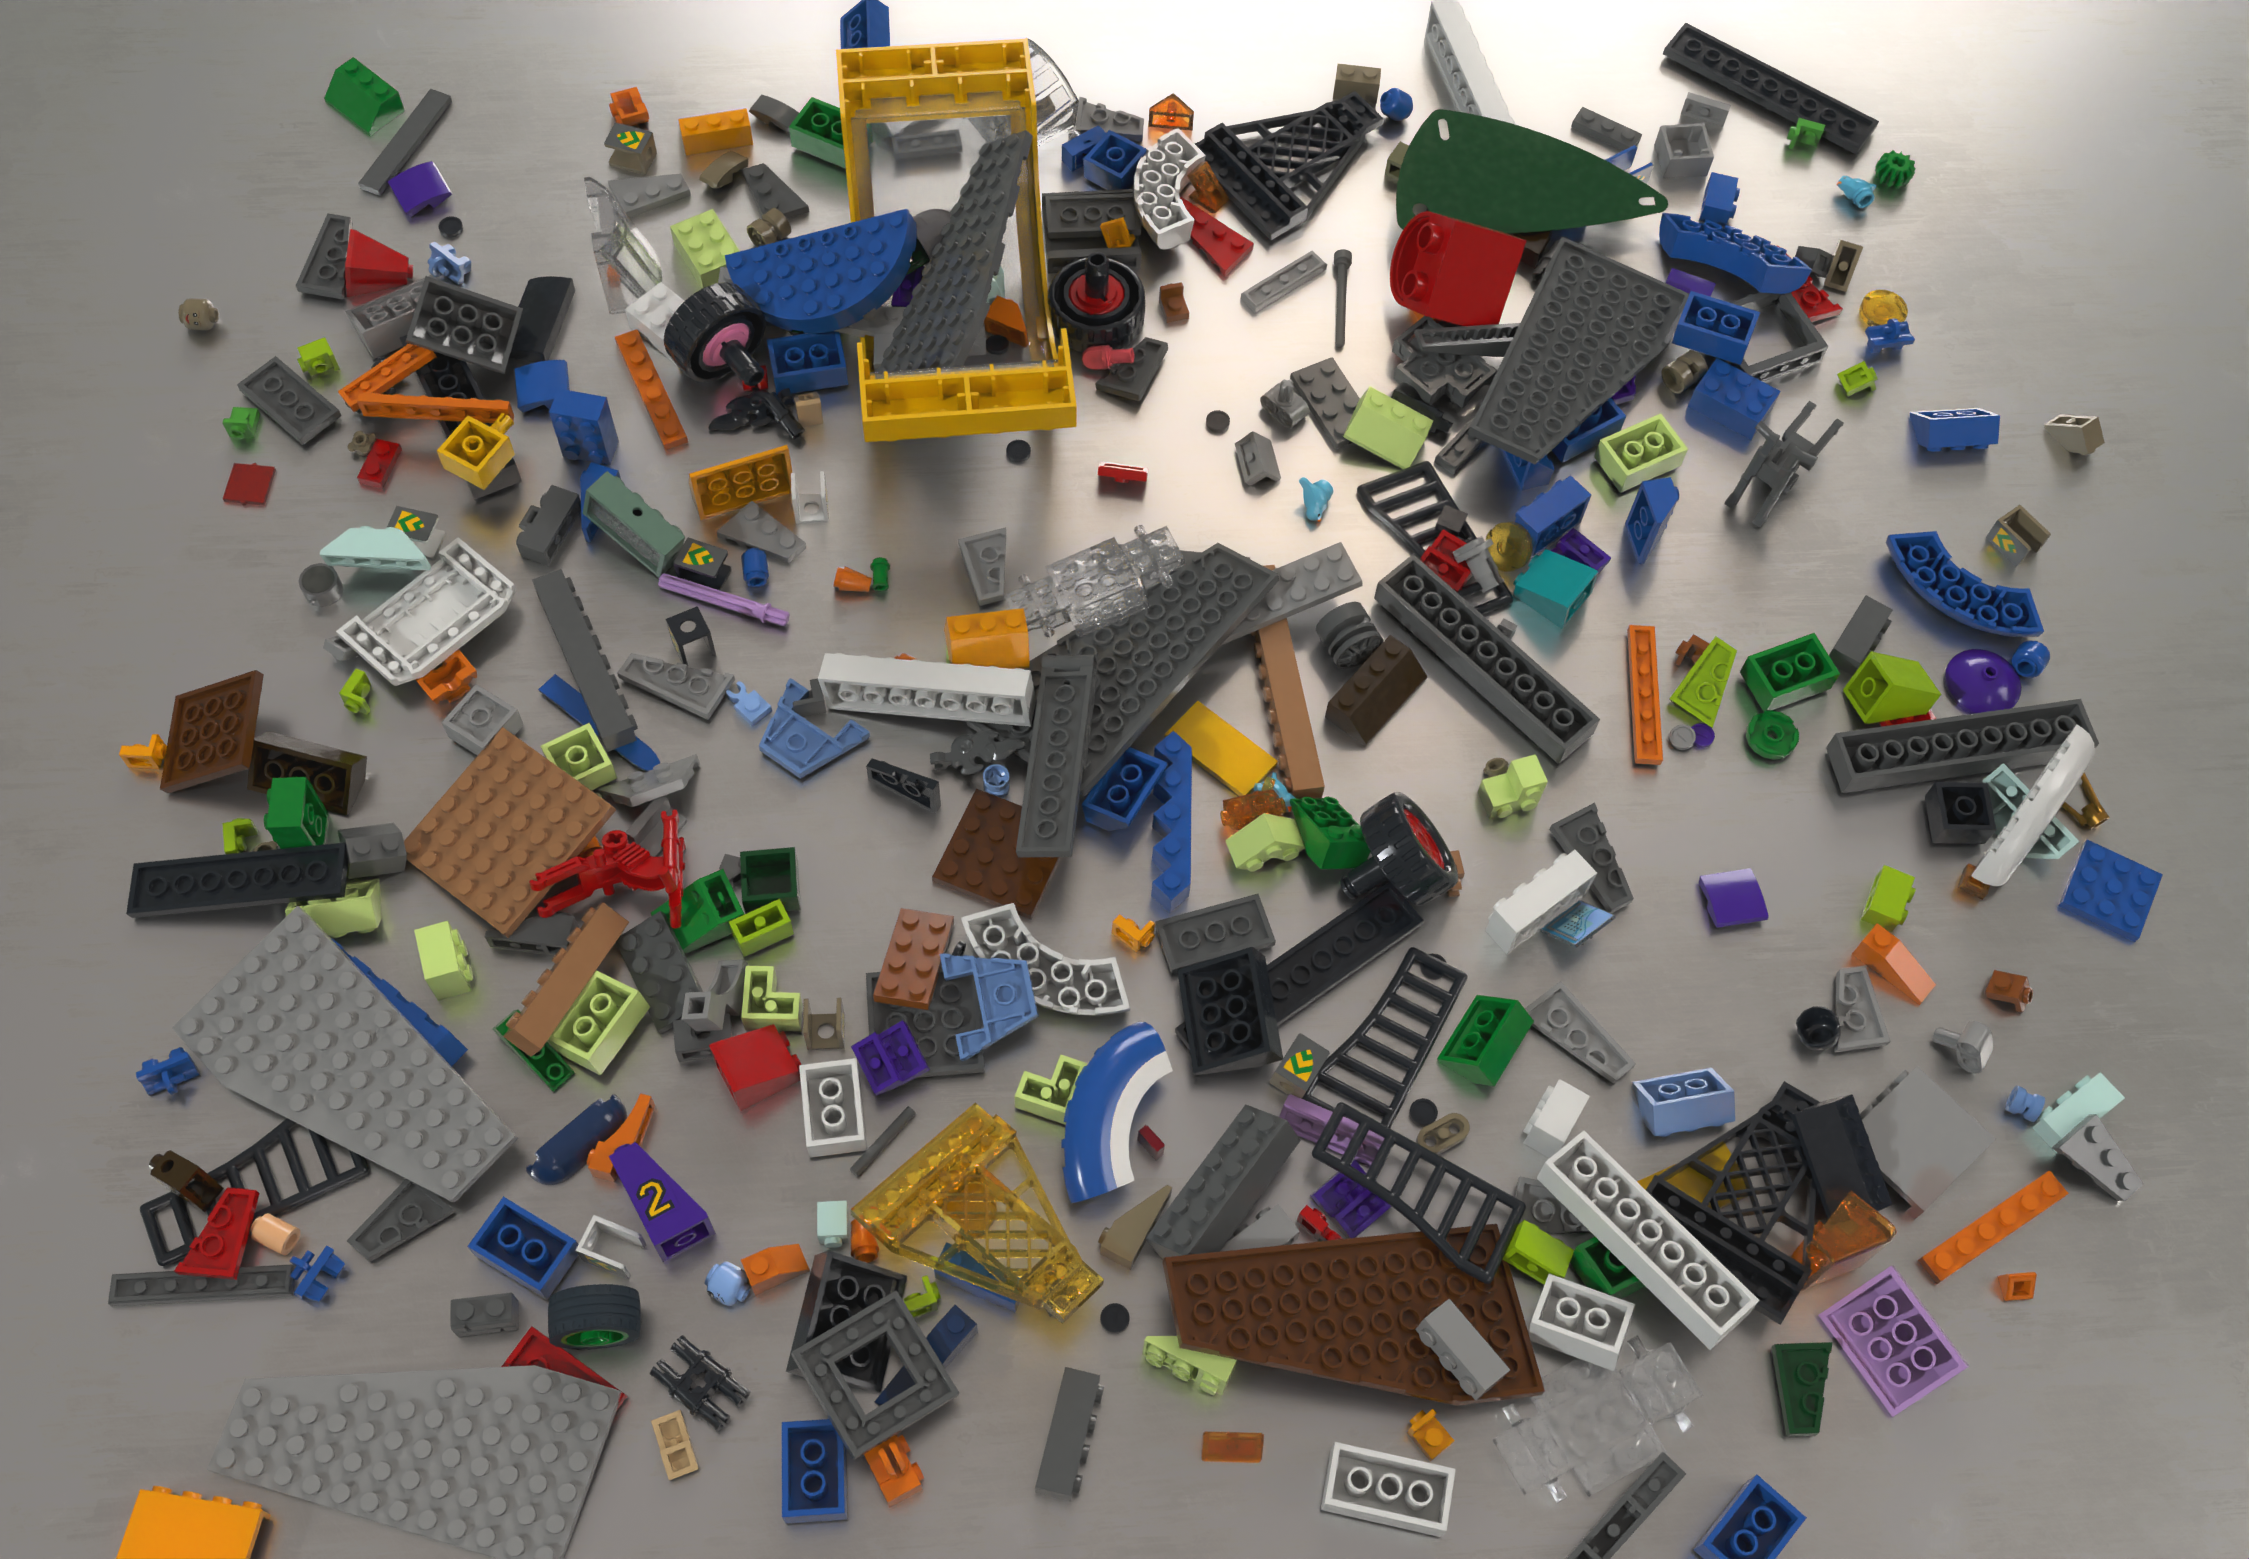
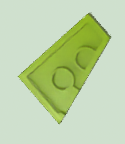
M1715 636L1669 700L1713 728L1737 650Z

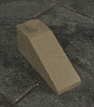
M1169 1185L1164 1186L1116 1219L1110 1229L1105 1227L1098 1240V1243L1101 1244L1100 1254L1131 1270L1147 1241V1235L1155 1226L1171 1197L1172 1187Z

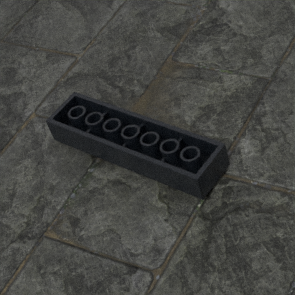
M407 335L400 337L403 347L409 344L406 342ZM434 352L436 358L414 372L425 396L485 400L465 361ZM437 420L446 439L461 424V421ZM493 423L484 424L490 427ZM512 457L485 490L468 481L466 482L474 499H478L519 483L522 480Z

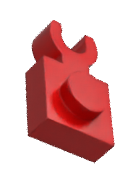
M1306 1205L1299 1213L1297 1222L1317 1240L1343 1239L1337 1232L1328 1227L1329 1224L1326 1222V1217L1318 1209L1313 1208L1312 1210Z

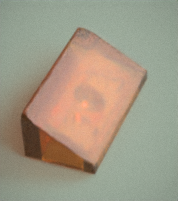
M1205 1431L1201 1438L1202 1461L1259 1463L1262 1460L1264 1434Z

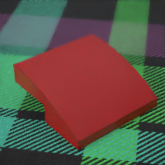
M1443 529L1432 546L1426 549L1420 560L1458 593L1473 574L1465 560L1457 563L1452 552L1467 543Z

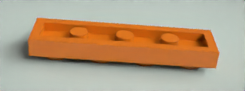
M409 343L340 389L338 393L351 410L356 412L360 409L357 402L359 393L382 394L436 358V355L431 350Z

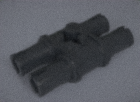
M682 1335L677 1341L685 1349H682L674 1342L670 1351L689 1365V1369L685 1374L680 1375L664 1359H661L656 1364L665 1373L660 1372L654 1366L650 1371V1375L668 1388L669 1396L676 1398L689 1409L691 1415L701 1416L716 1431H720L724 1426L715 1417L717 1416L726 1424L730 1419V1415L711 1401L714 1393L720 1391L739 1407L744 1401L736 1392L747 1399L751 1391L731 1376L730 1368L723 1367L710 1356L711 1353L709 1351H701ZM697 1378L705 1381L706 1385L703 1388L696 1386L694 1383Z

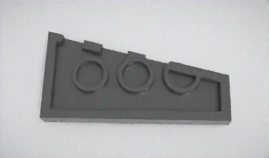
M1594 802L1552 824L1549 830L1567 855L1576 850L1597 872L1590 888L1607 912L1611 914L1630 904L1634 898L1622 868H1619L1615 859L1616 853L1613 846L1609 844L1606 837L1607 831L1603 822H1600L1597 814L1598 809Z

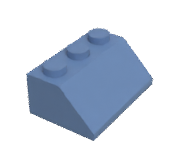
M1712 1067L1632 1082L1643 1122L1654 1136L1666 1137L1676 1132H1692L1707 1126L1719 1127L1725 1123L1735 1121L1734 1090Z

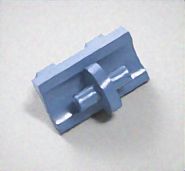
M436 242L430 243L429 247L432 253L428 259L429 273L434 277L447 276L457 285L464 283V274L471 271V260L466 256L458 259L455 248L450 244L441 246Z

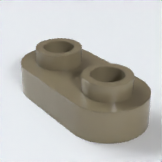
M1448 1114L1422 1128L1416 1138V1143L1438 1155L1466 1139L1470 1130L1469 1122L1461 1114ZM1449 1127H1456L1458 1133H1451ZM1425 1140H1432L1435 1146H1428Z

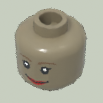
M190 298L186 299L179 306V320L189 330L208 331L212 329L214 323L218 322V309L214 308L212 302L208 299Z

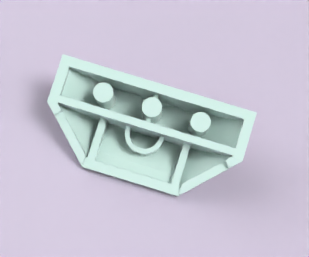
M369 526L349 528L320 551V556L328 566L338 565L398 570L431 569L430 563L419 548L402 530L394 527H387L386 529H374Z
M2004 763L1982 781V783H1988L1996 825L1995 833L1997 835L2007 826L2017 808L2030 792ZM2054 816L2025 858L2059 859L2080 841Z

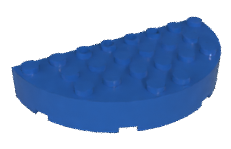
M906 208L725 255L726 266L733 283L740 286L756 302L765 315L767 322L788 331L797 330L810 334L835 331L864 319L863 315L874 308L876 310L880 308L897 290L911 265L909 261L912 252H915L917 225Z

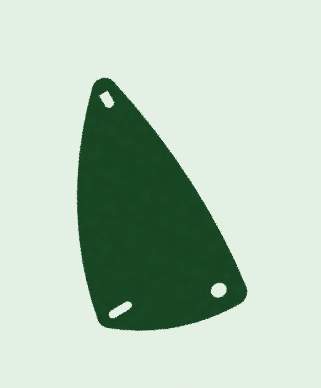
M1445 109L1433 111L1413 137L1400 168L1396 191L1397 223L1402 230L1416 216L1413 213V206L1418 203L1426 205L1430 212L1507 234L1599 225L1664 212L1668 208L1666 197L1646 183L1610 162L1570 143L1509 122ZM1440 119L1447 121L1448 140H1443L1440 137L1438 125ZM1654 197L1655 205H1641L1639 199Z

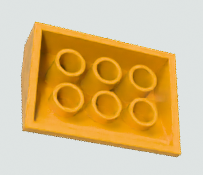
M787 445L689 473V487L700 520L744 508L751 501L757 504L791 494V473L793 472L789 448Z

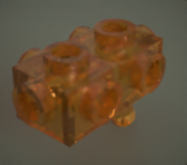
M1265 777L1261 791L1257 790L1253 794L1223 800V811L1220 812L1222 824L1224 826L1229 825L1233 830H1241L1263 813L1283 817V813H1286V805L1284 799L1280 798L1273 789L1276 780L1271 777Z

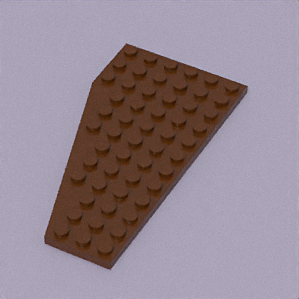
M1497 1224L1485 1225L1469 1259V1262L1482 1269H1485L1500 1237ZM1472 1226L1451 1228L1446 1241L1458 1253ZM1421 1231L1171 1256L1165 1257L1162 1261L1179 1348L1457 1406L1541 1396L1545 1392L1509 1263L1503 1259L1493 1281L1490 1284H1485L1458 1269ZM1448 1299L1453 1302L1510 1369L1501 1381L1477 1401L1461 1388L1459 1380L1451 1371L1442 1366L1437 1354L1431 1347L1426 1346L1421 1341L1419 1333L1415 1330L1425 1317Z

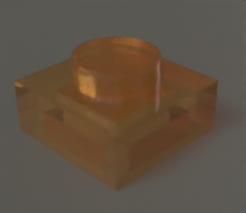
M1968 863L1963 869L1958 889L1983 900L1988 894L1990 885L1973 878L1971 875L1976 866Z

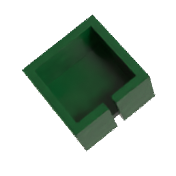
M795 847L740 852L741 893L745 914L778 899L781 900L786 911L800 910L798 859Z

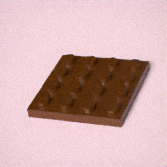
M254 670L175 696L160 790L171 793L250 769L264 674Z
M976 789L932 876V881L997 907L1014 903L1018 915L1032 920L1061 857H1018L1016 846L1022 806Z

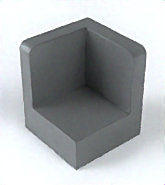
M1798 246L1795 257H1798L1810 267L1812 274L1826 278L1834 255L1820 248Z
M818 678L810 680L811 690L806 699L793 702L794 712L802 717L826 713L824 696Z

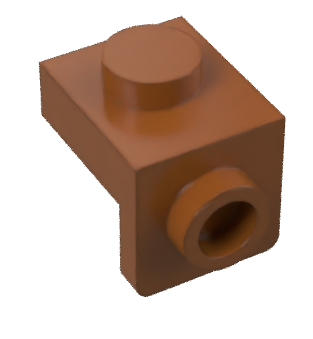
M1994 970L1985 991L1987 998L2014 1003L2016 1011L2021 1013L2024 1012L2026 1004H2030L2033 999V989L2030 988L2027 976Z

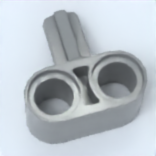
M1283 379L1281 383H1277L1260 397L1263 408L1287 428H1292L1310 412L1307 403L1293 392L1294 382L1291 379Z
M1969 1021L1962 1034L1939 1027L1933 1035L1934 1042L1956 1049L1959 1065L1971 1073L1982 1072L1994 1049L1991 1030L1983 1023L1977 1021Z

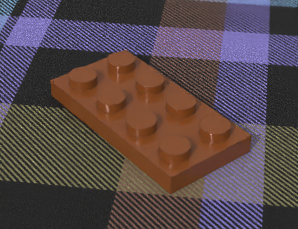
M904 908L900 909L873 994L874 1002L929 1010L942 966L940 954L946 953L954 926V916Z

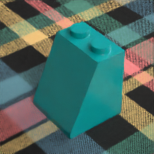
M1545 549L1540 556L1536 554L1528 565L1530 568L1525 574L1521 572L1513 583L1515 585L1513 596L1563 629L1592 594L1598 571Z

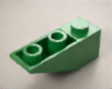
M518 1009L513 1010L492 1030L553 1092L575 1072L548 1042L544 1044L540 1051L530 1057L503 1036L509 1029L506 1023L516 1011L520 1014Z

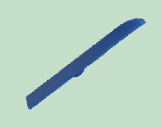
M556 674L538 689L539 692L580 724L590 723L595 734L600 738L584 699L576 689ZM637 737V741L614 749L630 763L646 772L653 770L654 766L660 764L656 753Z

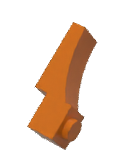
M640 1093L633 1110L621 1127L605 1142L598 1141L596 1148L591 1149L587 1158V1166L593 1177L612 1182L616 1181L618 1174L609 1156L614 1153L615 1149L624 1144L631 1145L636 1142L641 1146L655 1108L651 1096Z

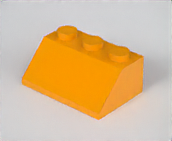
M746 108L678 119L686 156L753 145L751 126Z
M1024 608L946 617L944 633L950 664L996 666L1008 669H1026L1030 667L1028 628Z

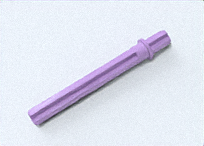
M666 573L659 577L658 586L660 588L758 618L762 623L768 621L786 626L789 621L790 614L788 612L771 607L770 603L764 605Z

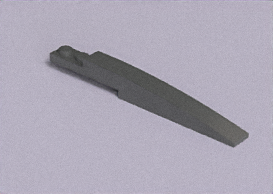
M1520 323L1416 329L1414 334L1421 351L1504 357Z
M1661 1452L1565 1559H1611L1682 1480L1686 1473L1669 1456Z

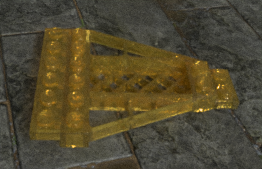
M976 1102L851 1208V1216L892 1253L1038 1310L1044 1307L1062 1324L1098 1291L1104 1283V1279L1081 1259L1076 1247L1070 1243L1016 1137L1017 1131L997 1114L993 1117L989 1115ZM1009 1149L1014 1151L1027 1177L1013 1191L987 1170L991 1164ZM970 1183H981L985 1187V1193H968V1185ZM1029 1188H1033L1050 1224L1019 1198ZM964 1202V1211H947V1203ZM968 1202H985V1212L968 1211ZM988 1202H1002L1005 1205L1006 1212H989ZM954 1220H964V1229ZM968 1220H985V1230H968ZM989 1220H1006V1230H989ZM1010 1220H1023L1027 1224V1230H1010ZM927 1221L934 1222L955 1241L938 1258L902 1243ZM975 1239H985V1248ZM989 1239H1006V1249H989ZM1010 1239H1027V1249H1010ZM1031 1239H1044L1048 1242V1249H1031ZM964 1250L997 1280L948 1261L957 1252ZM996 1258H1006V1267ZM1010 1258H1027V1268H1010ZM1031 1258H1042L1031 1268Z

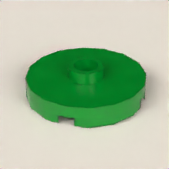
M1768 710L1753 716L1746 728V739L1755 753L1764 758L1776 760L1785 758L1793 752L1799 742L1798 728H1795L1793 725L1794 721L1782 712Z

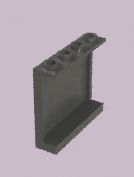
M1134 189L1042 193V216L1048 274L1057 273L1069 263L1087 258L1094 252L1103 253L1107 258L1117 260L1132 270L1141 269V247H1139L1138 235H1135V240L1131 247L1108 248L1104 237L1048 239L1045 196L1134 193Z

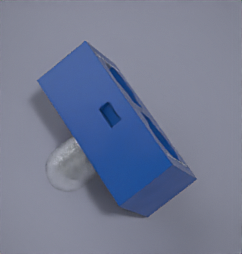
M1099 125L1083 134L1076 130L1071 131L1068 134L1069 141L1062 144V162L1072 172L1084 166L1083 159L1106 132Z

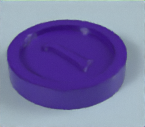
M1697 723L1691 727L1696 734L1694 746L1707 748L1713 743L1715 733L1707 724Z

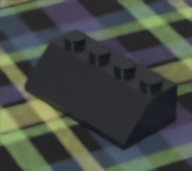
M1853 1094L1828 1099L1791 1114L1830 1226L1870 1215L1893 1205Z

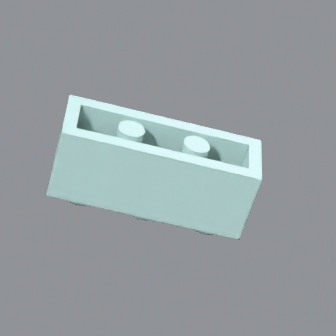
M2101 1072L2092 1079L2088 1075L2075 1085L2078 1091L2072 1094L2068 1090L2056 1100L2059 1104L2057 1108L2053 1110L2048 1106L2039 1115L2038 1119L2040 1121L2032 1128L2051 1148L2088 1115L2097 1114L2100 1119L2125 1099Z

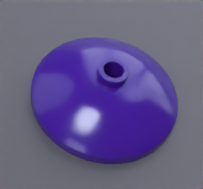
M1969 649L1962 651L1950 660L1944 672V685L1948 695L1955 704L1971 714L2011 709L2016 705L2021 696L2022 687L2017 671L2005 658L1988 650Z

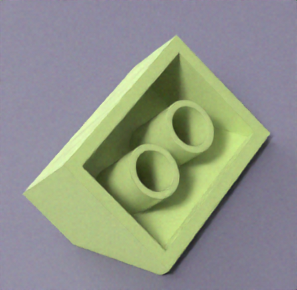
M1369 386L1358 401L1343 437L1390 463L1405 469L1410 467L1422 447L1433 420Z
M379 878L346 883L345 897L291 902L285 909L286 916L299 906L331 938L342 937L348 932L358 931V933L371 932L378 928L381 920Z

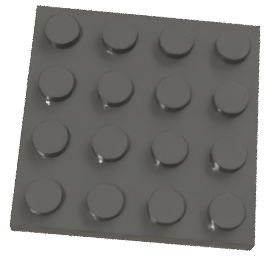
M941 967L929 1010L874 1002L873 994L880 972L866 973L869 1035L874 1032L880 1034L900 1021H905L930 1069L919 1077L985 1072L983 1050L969 1059L961 1061L955 1036L956 1034L981 1029L980 1005L974 975L946 981Z

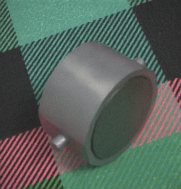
M323 563L313 564L305 568L298 580L299 587L309 604L318 607L334 604L340 599L344 590L342 581L334 567Z

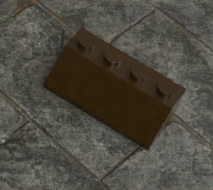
M1389 635L1328 702L1325 718L1366 747L1424 683L1427 675L1412 650L1392 635Z
M267 731L254 738L250 769L248 771L247 790L267 795L268 789H271L272 778L307 777L326 810L348 815L365 782L367 756Z

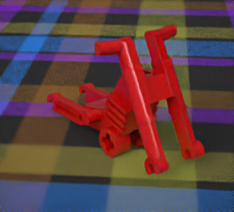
M674 809L670 816H667L666 811L661 812L663 823L661 847H663V856H650L648 850L645 851L643 847L641 848L635 842L629 844L627 834L624 831L613 830L603 836V848L596 849L593 855L586 858L576 856L541 873H536L537 881H529L533 891H542L546 887L577 874L579 885L543 900L545 908H537L539 916L542 918L551 917L555 912L591 897L593 892L600 888H603L606 896H611L615 893L613 884L623 882L625 886L627 885L628 888H632L633 891L638 888L647 891H658L665 888L669 896L670 926L672 928H679L681 926L683 871L685 870L683 851H685L686 845L683 837L678 839V811Z

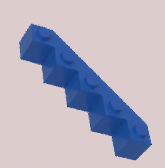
M1172 731L1154 748V757L1167 762L1168 766L1153 788V795L1164 805L1153 813L1152 828L1163 839L1153 847L1152 862L1163 873L1152 882L1151 896L1169 913L1189 897L1191 885L1192 747L1175 731Z
M332 939L451 1067L465 1054L468 1049L449 1030L442 1025L436 1024L425 1011L415 1003L407 1001L396 988L386 980L378 978L371 968L357 957L349 955L342 945Z

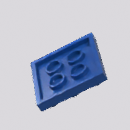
M2087 839L2082 844L2059 907L2136 942L2142 933L2163 874Z

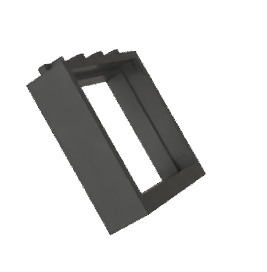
M1760 292L1749 294L1737 301H1729V303L1755 311L1777 304L1806 346L1748 366L1744 358L1741 365L1723 359L1720 360L1762 382L1822 361L1828 345L1791 293L1775 294Z

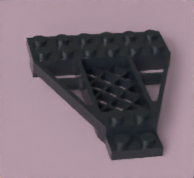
M1354 91L1337 101L1327 102L1314 110L1229 126L1222 122L1207 130L1204 139L1195 143V145L1206 155L1202 169L1203 173L1270 240H1273L1307 220L1365 140V134L1383 125L1384 118ZM1319 123L1323 128L1313 126ZM1283 127L1274 133H1271L1268 130L1272 128ZM1257 131L1263 139L1247 147L1236 135ZM1300 133L1308 134V138L1296 136ZM1310 136H1324V140L1312 139ZM1326 137H1334L1338 142L1328 141ZM1283 143L1291 144L1290 148L1278 146ZM1293 145H1301L1307 147L1306 150L1294 149ZM1309 147L1322 148V152L1310 151ZM1265 153L1273 154V158L1260 156L1264 155ZM1275 156H1289V160L1276 159ZM1291 157L1305 158V162L1292 161ZM1340 160L1324 183L1314 175ZM1274 167L1287 168V172L1273 170ZM1302 181H1307L1318 191L1307 206L1290 190L1291 187Z
M1785 1081L1773 1100L1760 1108L1758 1113L1658 1176L1655 1175L1646 1189L1658 1203L1760 1300L1754 1309L1780 1325L1812 1272L1811 1256L1817 1190L1791 1114L1820 1103ZM1739 1137L1741 1139L1721 1171H1717L1700 1161V1159L1733 1138ZM1763 1137L1770 1141L1772 1147L1760 1148L1756 1138ZM1749 1140L1753 1150L1742 1151ZM1782 1153H1790L1796 1157L1797 1162L1786 1164ZM1775 1154L1778 1165L1766 1167L1763 1156ZM1756 1157L1759 1168L1747 1169L1743 1158ZM1735 1161H1737L1740 1171L1729 1172ZM1691 1167L1712 1180L1713 1186L1701 1203L1668 1183L1667 1180L1684 1169ZM1800 1169L1792 1182L1789 1171ZM1781 1172L1785 1183L1773 1185L1769 1174ZM1762 1175L1765 1186L1753 1188L1750 1177ZM1802 1177L1808 1179L1805 1224L1785 1211V1206ZM1743 1178L1746 1189L1734 1191L1730 1179ZM1722 1182H1724L1727 1192L1716 1193ZM1787 1191L1779 1203L1776 1192ZM1768 1193L1772 1205L1760 1207L1756 1195ZM1749 1196L1753 1208L1740 1209L1737 1198ZM1730 1199L1733 1211L1721 1212L1717 1201ZM1774 1212L1766 1225L1763 1214ZM1756 1215L1759 1227L1747 1228L1743 1217ZM1736 1218L1738 1225L1729 1219ZM1776 1222H1781L1804 1236L1802 1264L1765 1242Z

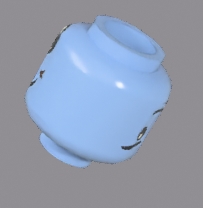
M727 1261L720 1265L715 1264L705 1279L707 1294L727 1306H732L738 1300L743 1302L751 1289V1286L748 1285L749 1279L746 1272Z

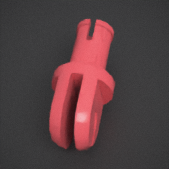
M1109 345L1091 346L1083 352L1082 362L1086 368L1091 370L1111 369L1114 364L1134 363L1133 348L1113 350Z

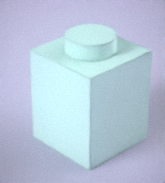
M847 1200L817 1202V1237L819 1243L824 1244L825 1247L836 1248L842 1246V1243H849V1208Z

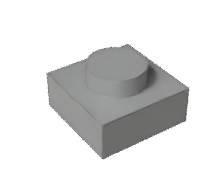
M339 636L325 639L323 649L331 653L338 660L344 661L360 656Z

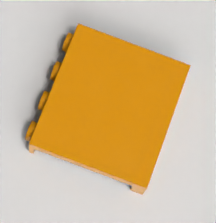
M153 1486L152 1491L140 1489L116 1559H250L262 1519L269 1520L271 1515L261 1510V1504L244 1501L242 1506L231 1504L232 1499L220 1496H213L212 1501L201 1499L202 1494L190 1491H183L182 1496L171 1494L172 1489L161 1486Z

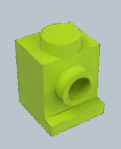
M325 337L297 348L301 355L297 361L303 373L308 371L310 376H314L331 368H334L335 371L340 369Z

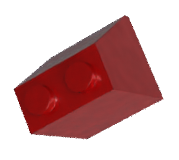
M774 1024L709 1045L715 1064L740 1112L801 1081L799 1072L801 1062L796 1054L790 1055L787 1049L790 1043L784 1031L778 1032Z

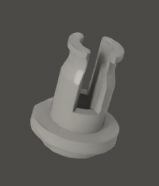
M1480 536L1452 553L1457 563L1466 561L1475 580L1480 583L1481 591L1484 593L1505 580L1504 578L1501 579L1498 567L1487 549L1494 544L1491 538L1484 541L1483 537Z

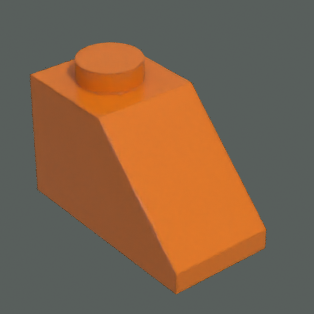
M997 295L990 305L984 320L985 331L994 335L1004 336L1008 341L1026 348L1029 345L1027 330L1019 305L1011 299H1005Z
M799 1244L768 1247L741 1259L755 1296L810 1271Z

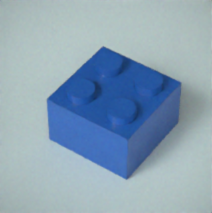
M1109 130L1083 159L1084 178L1107 190L1129 189L1134 184L1138 162L1146 154L1147 149Z

